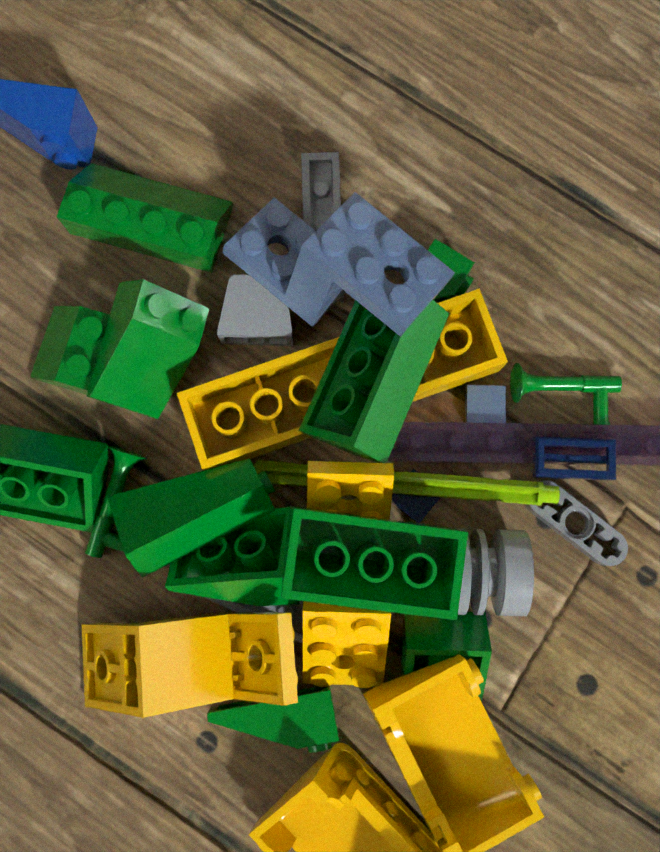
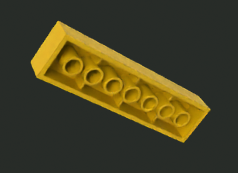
M480 288L437 303L449 313V316L412 402L497 373L508 363ZM339 337L178 392L177 396L202 470L212 469L249 458L252 459L311 438L298 430Z

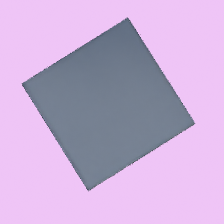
M466 385L465 425L504 426L506 424V386Z

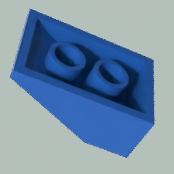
M0 79V127L61 168L73 170L77 166L87 167L91 163L98 127L77 89Z

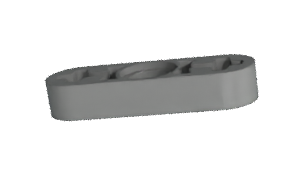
M540 481L543 482L544 485L558 486L556 483L552 481ZM560 486L559 502L554 505L562 506L565 502L567 506L559 511L555 520L551 516L556 514L557 511L551 506L545 505L539 508L537 505L525 504L529 512L593 562L604 566H614L620 564L626 558L628 544L624 536ZM571 512H578L585 519V528L578 535L570 533L565 526V519ZM595 527H598L599 530L593 534ZM592 534L602 541L612 539L611 548L615 553L614 555L602 556L603 547L594 540H588L586 545L583 541Z

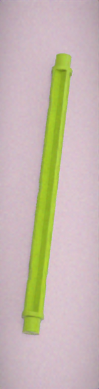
M257 460V463L252 462L257 473L265 469L272 484L307 487L308 464ZM404 471L394 472L392 494L501 501L504 503L541 506L542 503L558 504L560 488L559 486L544 485L540 481L497 480L483 477Z

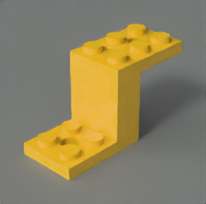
M308 461L307 508L390 519L394 463ZM345 495H353L358 498L354 500H345L341 497ZM303 601V684H314L319 687L354 685L358 688H370L384 682L391 612Z
M218 612L141 623H90L81 625L85 707L145 718L232 699L281 706L298 703V676L295 669L293 643L295 633L292 626L291 612Z

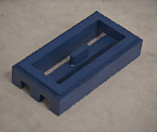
M533 438V446H535L533 478L616 480L615 439ZM544 447L606 449V456L544 454ZM544 462L605 464L606 471L544 469Z

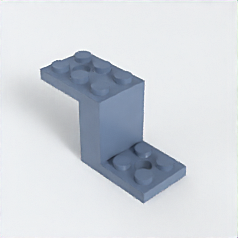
M356 192L316 231L276 198H273L223 247V254L312 327L345 293H348L401 337L455 274L453 270ZM273 243L282 244L287 248L288 253L280 256L275 255L269 250L268 246ZM395 270L403 276L405 283H391L385 277L384 271Z

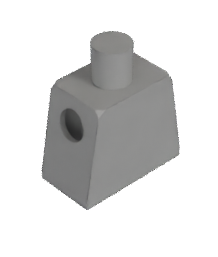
M249 274L230 275L218 324L217 336L221 344L293 346L294 340L289 307Z

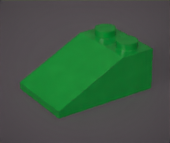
M144 279L119 282L86 396L154 419H159L200 345L209 308Z
M290 507L276 508L263 517L170 563L165 587L168 591L259 607L300 604L298 600L281 598L284 549Z

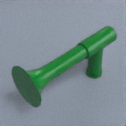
M520 363L513 365L510 375V394L514 403H518L524 394L533 391H580L593 393L592 427L610 426L608 393H619L622 388L620 376H538L525 372Z
M107 446L112 450L114 456L112 477L85 550V554L96 558H102L106 546L124 552L119 535L111 532L114 519L107 498L122 493L131 469L140 460L147 459V457L113 446Z

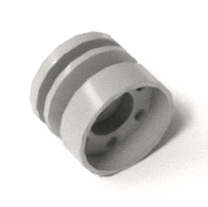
M456 528L467 532L466 528ZM474 529L471 540H469L468 534L458 615L467 614L469 602L474 615H483L488 597H491L496 615L527 616L531 608L534 588V561L528 533L526 530H496L491 542V548H488L483 529Z

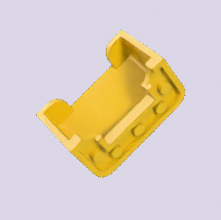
M456 655L382 683L362 694L442 852H485L543 819L544 815L537 803L542 798V795L529 774L522 776L513 766L478 696L481 694L479 684L484 682L483 676L472 658L466 660L461 655Z
M337 743L329 749L256 822L248 834L263 852H288L291 847L295 852H442L428 828L360 755L345 743Z

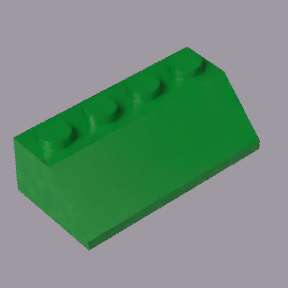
M90 163L68 182L57 219L72 235L212 273L234 204L232 201Z
M355 300L298 431L357 457L377 463H387L449 313L432 300L400 337Z
M0 424V515L92 532L96 517L100 513L108 477V444Z
M290 506L284 549L281 598L457 620L468 532L456 528Z

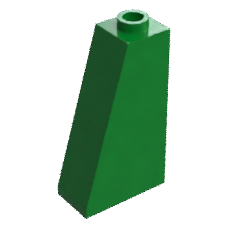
M250 458L118 493L107 498L124 554L142 578L275 510L268 496L275 492V489L265 469L257 473Z

